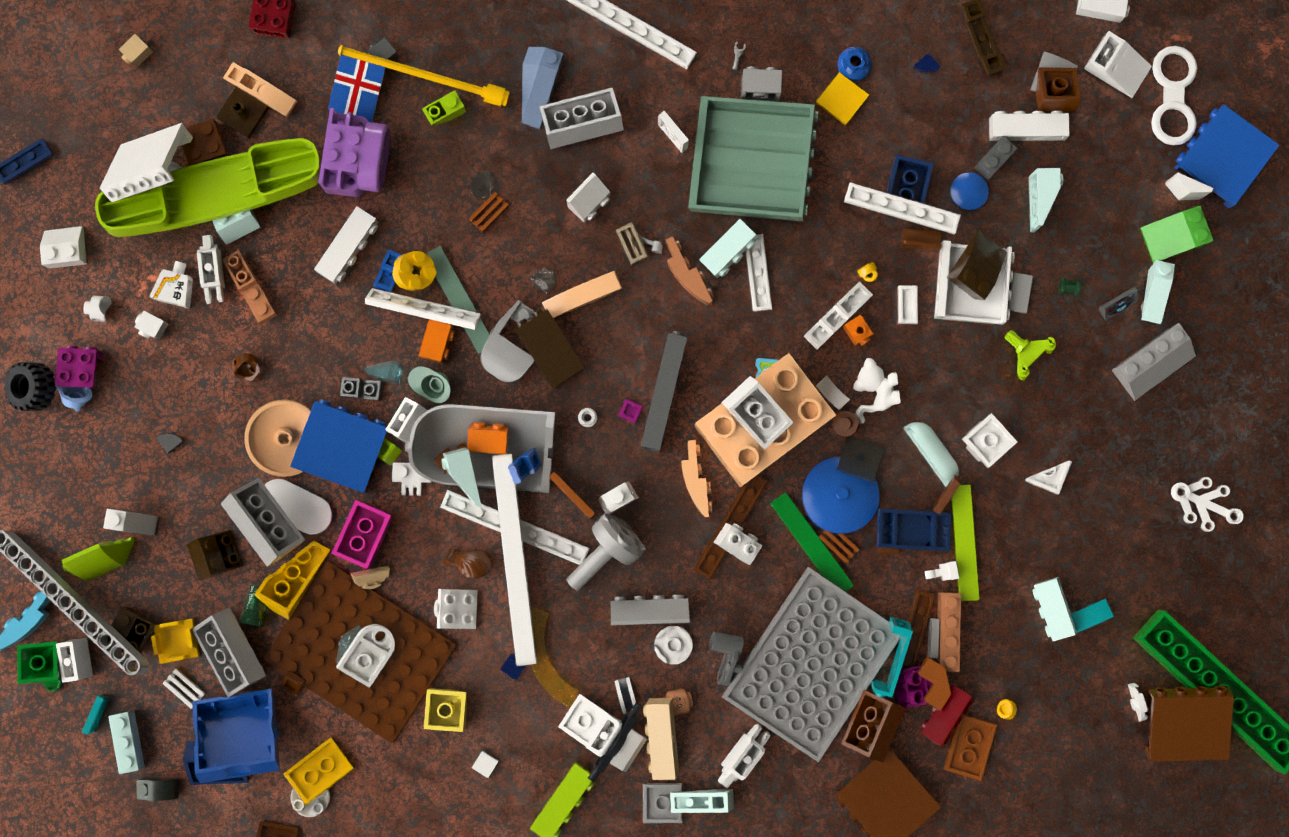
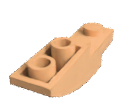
M234 62L223 77L229 83L286 117L289 116L297 103L295 99Z
M690 440L687 442L689 460L681 461L683 477L693 503L704 517H709V513H712V502L708 501L707 494H711L710 482H706V478L698 479V475H702L701 464H697V456H700V445H696V440Z

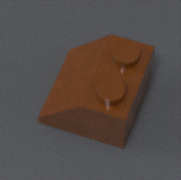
M1039 67L1035 96L1038 111L1075 113L1081 101L1076 68Z

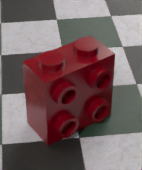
M253 0L248 28L252 33L289 39L296 4L295 0Z

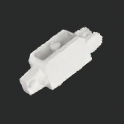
M211 235L202 236L203 246L200 247V250H197L200 284L204 289L205 300L207 304L212 303L211 290L216 289L218 301L223 302L225 283L221 251L218 249L217 244L214 245Z
M755 724L747 735L745 733L742 735L722 762L723 773L718 782L724 787L728 788L733 781L736 782L738 779H746L765 753L763 746L770 738V733L768 731L762 732L755 741V738L762 729L759 724Z

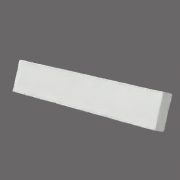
M849 183L844 202L952 234L956 233L961 216L960 214L854 183Z
M374 288L370 290L365 298V304L474 330L481 320L480 313Z

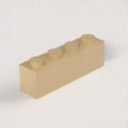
M649 698L643 707L644 717H647L645 734L649 736V742L647 743V753L650 754L651 761H649V773H652L653 780H676L679 774L673 698Z

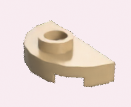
M389 566L353 572L351 576L354 583L363 589H374L381 586V583L389 576L390 568Z

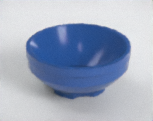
M860 47L847 48L840 54L837 61L838 71L852 82L863 80L869 74L872 65L870 55ZM857 56L861 59V64L853 66L850 59Z

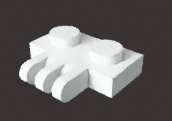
M393 462L392 482H402L401 495L406 496V488H409V496H413L414 488H417V496H421L422 483H431V481L415 472L410 463Z

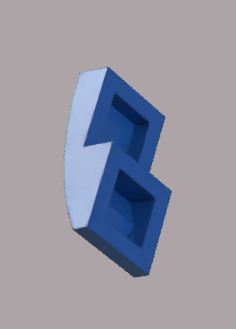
M388 249L373 284L374 288L392 293L396 285L392 275L394 262L402 254Z
M533 448L525 452L508 466L514 484L521 483L527 475L535 473L541 467L536 449Z

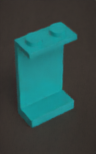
M892 616L889 621L891 632L901 635L890 673L887 682L873 679L871 682L875 695L882 698L893 696L913 633L909 621Z

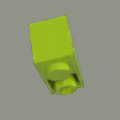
M455 90L422 108L431 126L452 121L466 113L465 107Z

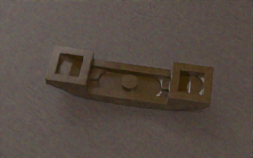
M972 0L962 4L970 38L987 75L1006 69L1000 51H997L985 19L986 13L981 0Z

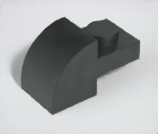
M179 779L137 780V800L163 801L179 798Z

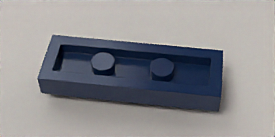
M41 138L1 162V182L6 185L54 156L46 141Z

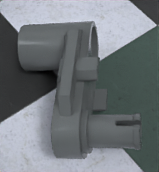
M714 631L710 639V650L725 653L718 671L717 684L729 686L735 675L740 673L742 665L737 663L743 648V637Z

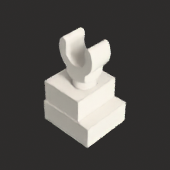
M956 561L939 564V569L925 571L926 579L941 577L942 581L959 579Z

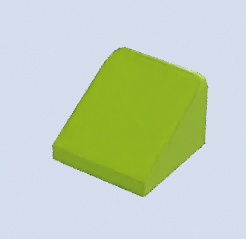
M384 437L378 457L387 464L392 465L402 450Z

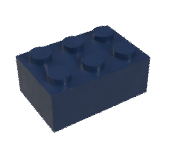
M896 154L893 159L885 193L924 204L934 163Z

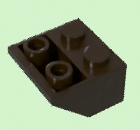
M231 530L198 538L187 544L199 581L243 566Z
M120 607L111 626L141 654L156 624L146 616L128 607ZM110 636L108 637V643H109V644L111 643V637H110Z

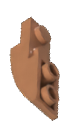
M673 236L666 239V245L672 255V258L667 260V264L676 279L696 299L708 306L711 305L714 295L710 288H706L704 284L706 279L702 271L698 272L696 267L689 270L688 268L691 266L687 257L683 258L680 252L682 251L680 242L678 240L675 241Z
M237 250L222 259L257 322L262 325L277 316L269 298L240 251Z

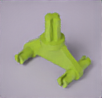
M1013 330L1009 331L1004 337L1016 348L1015 352L1018 354L1017 375L1020 380H1025L1029 376L1028 368L1045 351L1051 354L1056 348V342L1052 337H1049L1047 340L1029 341L1026 339L1024 341Z

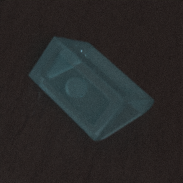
M392 360L365 368V372L371 377L397 385L400 383L404 366L401 363Z

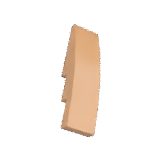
M612 271L545 300L542 304L545 309H548L552 317L556 318L622 289L616 272Z

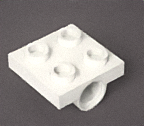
M438 589V600L434 604L437 628L476 629L478 590Z

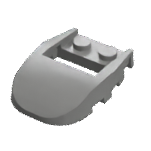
M519 300L493 327L480 355L483 368L505 383L519 381L536 363L531 355L499 334L509 318L517 323L524 318L528 320L533 317L532 313L534 311Z

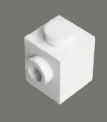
M143 311L137 316L134 327L139 329L138 334L149 339L151 336L160 340L168 323Z

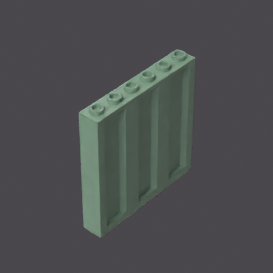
M701 96L688 206L690 212L803 221L804 216L808 215V204H805L806 197L810 196V186H807L808 178H812V167H809L810 160L814 159V148H811L812 141H816V130L813 127L814 122H818V111H815V105Z

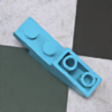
M38 591L35 594L34 602L23 611L22 618L13 617L5 623V630L0 634V651L10 648L27 638L50 615L44 610L50 599L42 591Z

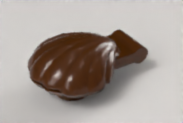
M450 549L443 564L459 568L460 572L467 578L477 579L485 576L492 570L493 561L489 554L481 550L461 553Z

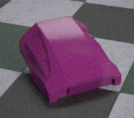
M921 665L904 668L900 671L895 687V697L904 708L929 704L923 698L933 683L917 674Z

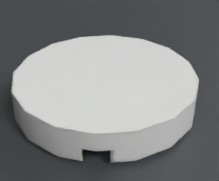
M668 626L662 629L657 634L654 642L657 656L663 662L669 664L684 662L690 656L693 648L690 634L679 626Z

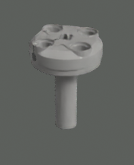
M604 513L592 526V531L600 545L567 577V582L573 589L579 591L612 557L623 564L631 565L646 551L645 546L625 520Z

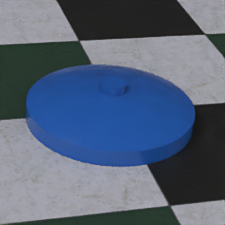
M833 457L820 462L809 472L802 488V502L808 517L819 528L830 533L847 534L859 530L873 518L879 504V488L875 477L865 465L851 458Z

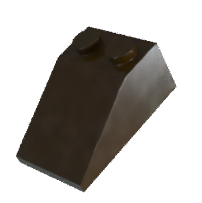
M977 230L947 276V279L973 299L986 300L996 284L1007 252Z

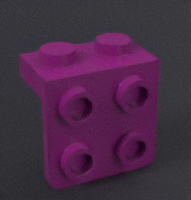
M66 346V348H58L55 385L79 388L94 387L96 362L103 361V353L98 351L96 347L78 349L77 346Z

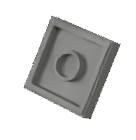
M643 783V823H682V813H671L670 796L671 792H682V783Z

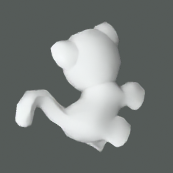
M871 358L865 360L864 367L861 368L858 379L853 389L859 392H877L873 405H860L856 410L860 424L865 422L864 412L885 411L892 405L901 403L899 390H894L893 386L898 385L897 373L892 372L885 378L883 369L877 366L876 362Z

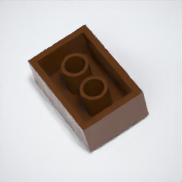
M863 690L841 744L883 763L906 708Z

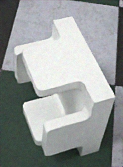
M992 413L975 425L962 438L967 445L966 449L978 462L982 461L987 468L993 465L1017 443L1015 438Z

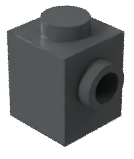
M385 38L379 42H374L367 51L368 54L395 61L399 57L396 50Z

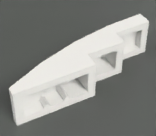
M859 281L804 337L818 349L873 294Z

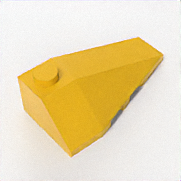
M316 541L311 542L298 552L293 559L280 566V569L266 577L256 591L255 596L272 611L290 620L331 550Z

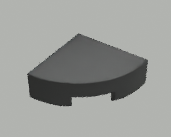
M162 434L156 437L167 453H170L184 442L183 439L173 434Z

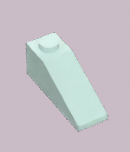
M1156 260L1148 270L1141 320L1161 324L1173 281L1175 264Z
M461 448L443 453L444 458L441 459L443 469L447 470L448 474L477 507L481 506L469 449Z
M733 789L670 793L671 813H728L734 809Z

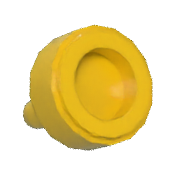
M874 262L861 267L857 271L859 276L863 277L867 282H873L878 277L877 267ZM872 272L873 276L868 277L867 275Z
M1004 699L999 702L997 713L1001 718L1011 720L1016 715L1017 706L1013 701Z

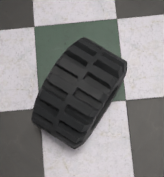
M18 362L15 363V366L12 365L10 367V371H7L3 390L5 391V398H8L7 402L9 405H12V408L21 411H41L52 403L57 387H55V378H53L54 373L50 371L48 366H45L43 363Z

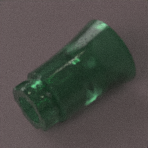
M249 586V592H247L238 623L265 628L266 605L255 596L260 586Z

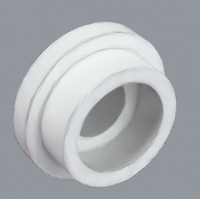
M591 408L581 410L578 415L579 423L584 427H592L597 422L596 412ZM589 414L592 418L590 421H585L584 416Z

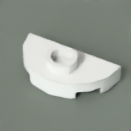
M1130 683L1128 687L1132 697L1130 699L1132 709L1136 710L1139 722L1144 721L1148 718L1145 713L1148 711L1144 695L1143 693L1139 694V686L1136 683Z

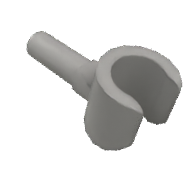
M738 42L735 43L734 70H737L739 59L745 52V43L743 49H738Z
M640 236L644 243L652 246V252L662 253L663 245L661 242L648 240Z

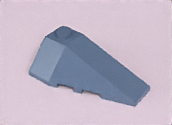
M528 47L522 71V124L537 129L541 128L543 119L539 106L549 104L564 62L563 53L546 47Z

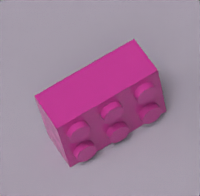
M355 500L332 554L363 568L371 569L394 516Z

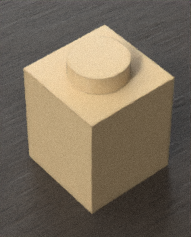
M136 34L119 48L124 54L121 58L128 65L133 63L136 67L153 53Z

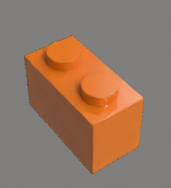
M429 319L419 357L443 364L444 360H447L450 349H447L449 341L452 342L454 339L455 331L453 326Z
M474 422L470 424L468 428L467 449L471 452L506 454L509 427L501 423L485 425L484 422Z

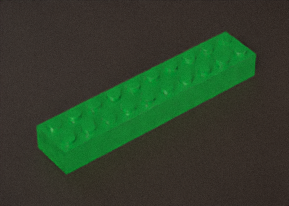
M1157 610L1132 638L1186 688H1195L1197 686L1214 688L1216 686L1228 687L1234 696L1231 730L1276 772L1286 774L1289 771V725L1165 610Z

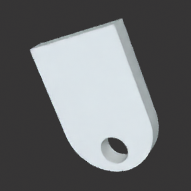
M379 624L364 627L359 631L337 664V669L370 688L394 651L395 641L392 633L386 627ZM379 631L385 632V637L381 641L375 639V635Z

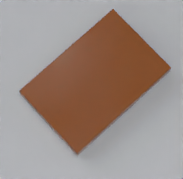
M555 472L549 476L589 519L596 515Z
M965 715L952 736L943 769L982 781L997 724Z

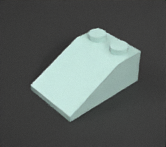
M1037 168L1029 176L1030 233H1034L1044 224L1061 185H1063V174H1060V168Z

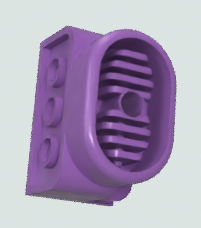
M330 108L318 182L326 193L358 197L364 191H381L385 180L390 148L389 126L387 124L368 122L365 117L356 116L349 112L347 114L336 113L334 108Z

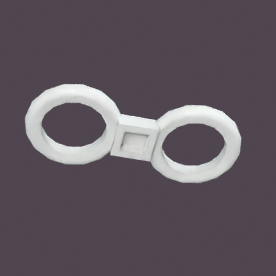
M1170 46L1159 51L1153 61V75L1164 88L1163 104L1154 112L1151 124L1154 134L1163 143L1180 145L1190 140L1196 130L1195 114L1190 107L1184 104V90L1195 79L1198 68L1196 59L1190 51L1184 47ZM1167 55H1180L1187 61L1189 71L1187 77L1182 81H1170L1163 75L1161 63ZM1175 109L1186 116L1188 128L1184 135L1171 137L1163 132L1160 119L1165 111Z

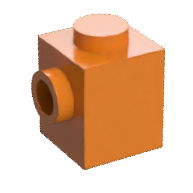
M861 314L843 326L854 346L858 344L863 346L871 340L869 337L873 332Z

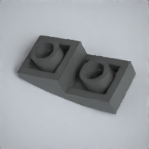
M342 377L340 396L381 401L383 382Z

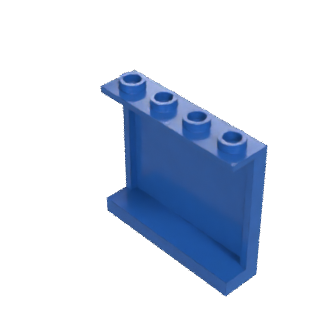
M1222 105L1219 109L1214 108L1208 117L1211 119L1208 123L1204 122L1198 129L1200 134L1197 138L1193 137L1187 144L1189 149L1186 153L1182 152L1176 159L1177 165L1174 169L1177 170L1180 167L1199 182L1212 187V191L1225 200L1223 205L1231 208L1238 202L1279 144L1227 106Z
M321 399L319 402L314 401L290 467L364 493L387 432L385 430L387 428L385 427L386 423L377 419L374 422L366 420L367 416L356 413V415L349 414V409L338 406L337 409L330 407L331 403Z

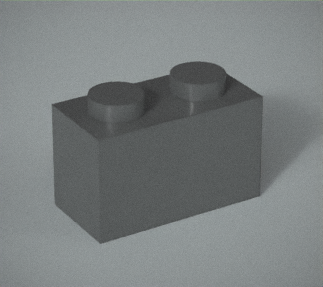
M1002 136L977 163L974 169L988 181L1016 151L1017 147L1005 136Z

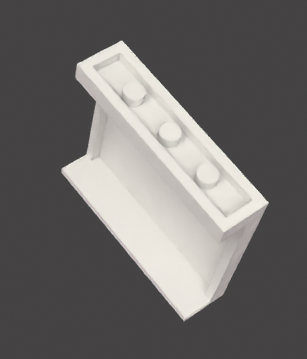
M180 123L121 144L100 189L111 202L174 181V178L167 169L177 147L190 143L193 138L192 135Z
M943 240L941 242L942 249L939 253L934 319L999 325L1006 323V320H1009L1010 309H1007L1012 294L1011 290H1009V282L1011 283L1013 279V271H1010L1011 264L1014 262L1012 247L1002 248L1007 254L996 284L986 300H975L947 279V276L968 245L952 244L951 241Z

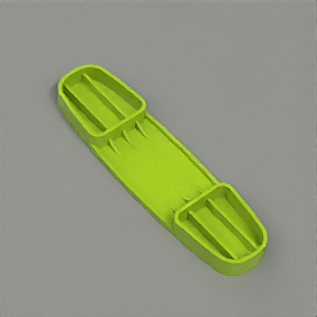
M304 138L255 144L245 153L222 157L171 171L169 173L174 178V181L111 202L101 192L95 201L97 219L110 235L126 237L167 231L224 218L285 199L315 187L319 182L322 159L315 145Z

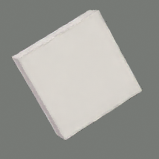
M482 751L472 768L488 778L499 761Z

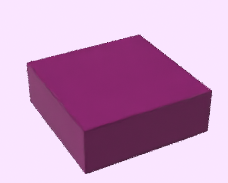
M625 399L618 417L636 424L643 406Z

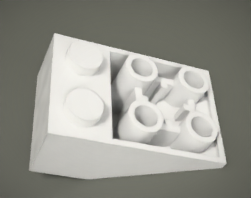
M1108 31L1084 69L1133 98L1152 66L1125 40Z

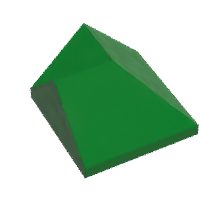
M57 641L17 645L18 685L59 681L61 672L56 647Z

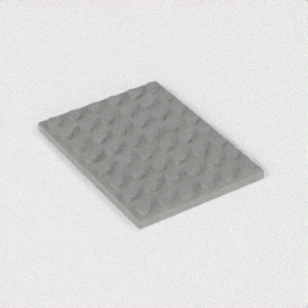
M807 567L743 663L741 672L735 675L721 697L819 762L860 700L863 690L868 688L901 638V635L892 633L889 622Z

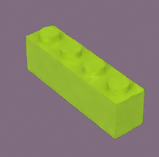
M575 762L530 829L540 837H558L562 831L559 829L563 822L567 824L573 815L570 811L574 806L578 808L584 799L582 797L584 791H590L595 782L587 778L591 772Z

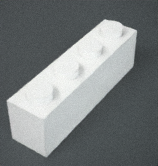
M997 111L989 118L990 141H999L1002 136H1005L1009 141L1066 140L1069 137V113L1053 111L1051 114H1044V111H1034L1032 114H1025L1024 111H1016L1013 114H1006L1005 111Z
M356 206L314 270L334 284H337L338 281L341 282L346 276L345 271L347 268L355 263L359 250L362 251L368 243L366 240L369 235H373L378 228L376 218Z

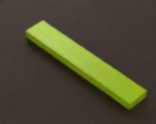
M959 485L951 497L956 565L959 579H957L958 593H961V601L979 600L971 485Z

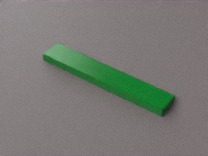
M783 493L772 501L770 505L821 575L844 592L854 586L787 493Z

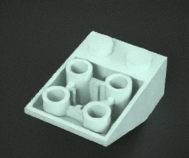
M253 210L212 220L217 233L226 245L260 228Z

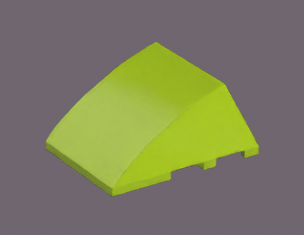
M133 536L126 540L120 539L115 542L109 541L96 544L63 559V570L85 581L96 579L125 566L135 538Z

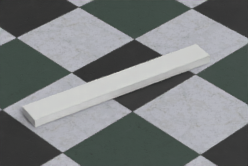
M566 0L688 70L697 54L696 51L607 0Z
M447 490L440 508L501 532L498 510L483 504L477 507L469 498ZM520 520L523 542L578 565L586 559L590 548Z

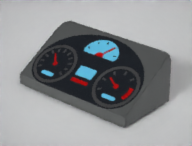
M1133 287L1100 306L1098 310L1103 318L1108 320L1137 303V288Z

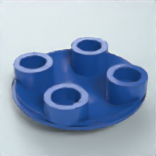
M963 173L952 183L951 199L960 208L976 210L988 198V185L976 173Z

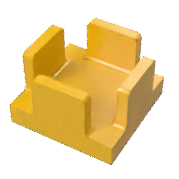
M194 618L155 626V635H152L151 639L154 655L158 654L160 664L200 657L198 641L192 631V628L195 627Z

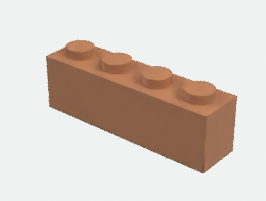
M938 592L937 619H940L939 651L936 662L944 666L946 672H960L961 593Z

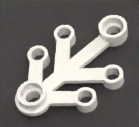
M1203 477L1198 482L1190 485L1182 482L1173 485L1171 495L1174 500L1181 503L1185 513L1183 518L1186 523H1194L1197 520V515L1192 512L1189 501L1196 504L1202 519L1201 528L1206 532L1212 531L1215 527L1207 509L1226 517L1230 524L1242 522L1244 516L1241 510H1228L1209 501L1217 497L1228 496L1230 493L1228 486L1221 485L1216 490L1198 496L1191 492L1201 488H1210L1212 480L1209 477ZM1205 479L1208 481L1207 486L1203 485V480ZM1222 487L1226 490L1224 495L1220 492ZM1178 489L1183 490L1182 496L1178 495ZM1232 513L1236 515V518L1234 520H1232L1230 517ZM1189 514L1193 516L1192 521H1189L1187 518ZM1207 522H1209L1211 525L1210 529H1206L1205 524Z

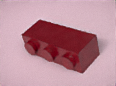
M953 684L950 686L951 695L942 710L940 711L934 707L930 720L927 719L921 727L923 730L921 734L942 748H945L975 700Z

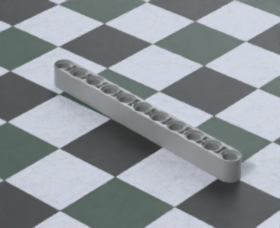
M0 530V552L128 675H143L148 671L149 663L147 659L13 531ZM69 598L71 599L70 605H68ZM82 611H84V617H83V619H82V617H81ZM95 624L98 626L97 631L94 629ZM109 636L111 637V643H110V644L108 643V637H109ZM122 649L125 652L123 657L121 656ZM136 662L138 663V669H137V670H135V667H134Z

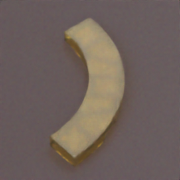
M531 606L537 664L530 666L545 690L560 703L571 708L579 690L559 676L548 658L545 646V627L549 613Z

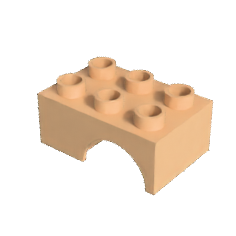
M789 353L755 378L793 421V424L766 449L750 435L722 403L694 425L695 429L739 487H742L836 416Z

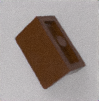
M902 229L901 248L939 252L942 249V244H940L941 232Z

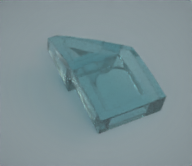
M359 625L341 637L335 660L336 663L341 660L361 630Z

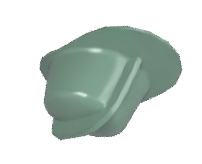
M424 366L416 367L409 373V385L416 393L435 403L445 402L450 397L451 386L448 377L444 373L435 372Z

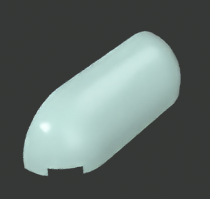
M913 422L903 427L945 487L951 481L954 474L959 476V468L956 461L930 426L921 422Z

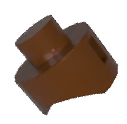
M243 353L233 359L232 368L235 376L248 381H253L259 376V363L253 354Z
M841 411L833 419V428L838 435L843 437L851 436L859 430L860 419L854 412Z

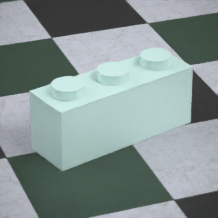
M739 219L699 260L718 279L720 276L723 277L728 273L729 267L733 263H737L742 259L743 253L747 249L750 250L755 246L758 237Z
M1059 577L1036 583L1034 585L1035 589H1032L1035 600L1040 602L1039 612L1041 618L1046 620L1047 626H1045L1047 636L1051 637L1052 641L1076 635L1077 630Z
M135 711L108 716L119 774L145 768Z

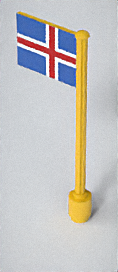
M341 45L338 49L340 60L328 110L334 108L336 112L341 114L353 113V115L365 117L369 122H372L386 68L481 95L484 98L483 102L500 107L501 105L506 106L510 91L489 83L487 87L476 86Z

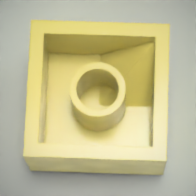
M427 689L424 729L463 732L466 727L467 693L450 689Z

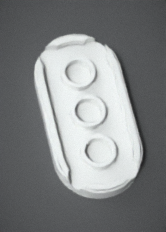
M274 479L265 484L271 495L298 530L306 534H318L330 526L333 515L330 505L325 499L283 479Z

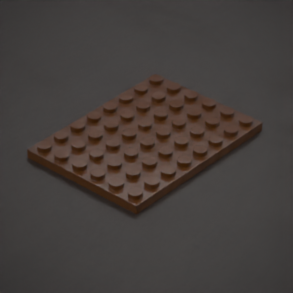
M327 561L263 660L285 674L290 670L305 680L303 686L382 738L393 743L457 644L374 590L363 589L361 586H358L354 583L351 575ZM379 624L386 627L392 633L395 647L392 655L369 688L337 669L336 666L361 629L368 625ZM377 632L375 639L377 641L383 640L385 632Z

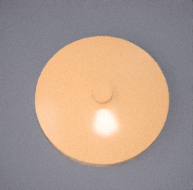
M293 400L272 401L256 410L249 419L245 430V447L252 462L264 472L275 476L287 477L302 473L303 471L292 468L290 465L311 410L307 406Z

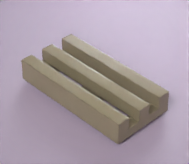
M634 222L616 230L632 265L649 257ZM630 227L641 249L642 255H640L639 250L635 244V241L630 233ZM624 230L635 252L636 258L633 257L630 248L626 242V239L622 233V231Z

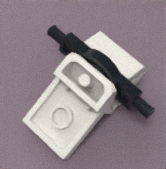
M579 694L558 727L598 756L593 764L594 769L587 777L589 780L595 782L600 772L603 773L609 763L627 772L647 738L632 729L637 721L636 716L641 708H643L642 706L635 703L630 713L627 712L623 719L619 720Z

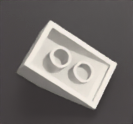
M751 376L721 402L764 449L793 424V421Z

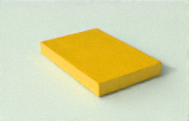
M329 738L283 773V775L303 802L308 805L355 768L334 740Z

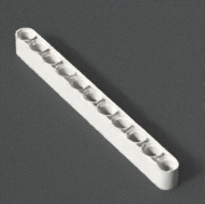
M512 453L492 456L516 664L517 666L537 664L517 487L508 469V466L513 462Z

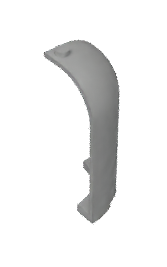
M455 404L440 405L427 410L418 417L412 426L409 440L405 442V452H408L410 465L415 472L436 483L459 486L448 473L444 474L433 459L447 447L451 451L462 443L467 447L468 428L474 422H484L485 425H493L494 423L504 424V426L509 427L506 454L512 453L514 461L525 452L535 448L541 462V467L535 473L527 475L521 483L516 484L517 490L550 492L551 479L549 476L552 472L551 458H553L555 412ZM469 451L477 487L496 489L492 456L502 454Z

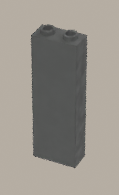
M673 331L672 334L668 333L641 443L642 449L660 452L686 346L687 337H684V333Z

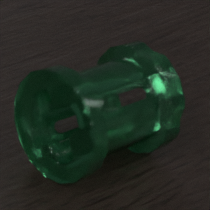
M1061 277L1058 293H1069L1078 297L1082 286L1081 280L1072 281Z

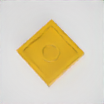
M839 72L818 98L816 104L846 126L868 98L869 94Z

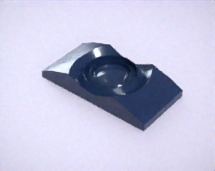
M878 509L876 547L950 551L951 513L941 512V514L928 511Z

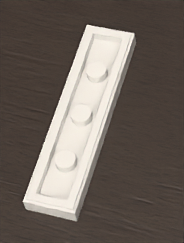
M763 234L756 235L758 239L755 246L745 251L753 312L772 310Z

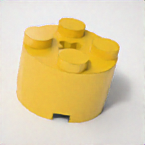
M412 251L402 254L395 260L392 275L395 283L400 288L414 291L429 286L436 276V269L433 260L422 251Z

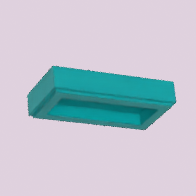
M98 695L96 697L82 733L87 735L95 733L109 701L108 696Z

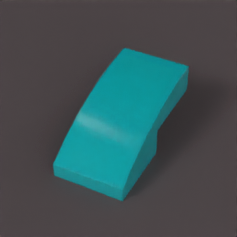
M1106 598L1071 613L1077 633L1114 617Z

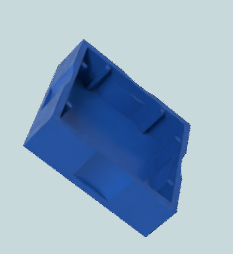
M272 689L242 693L233 697H215L193 701V727L196 735L194 764L195 775L200 783L280 770L276 698Z

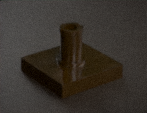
M235 87L216 116V119L249 139L269 107L240 88Z

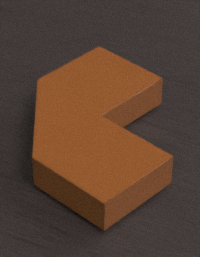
M927 656L917 672L918 675L933 683L923 700L941 711L951 695L946 669Z

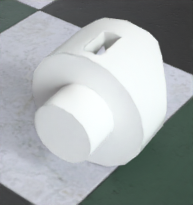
M92 296L91 301H85L84 314H89L91 321L107 322L105 313L112 304L111 298L107 296Z

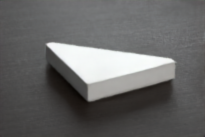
M1066 461L1026 478L1025 481L1058 495L1072 461Z

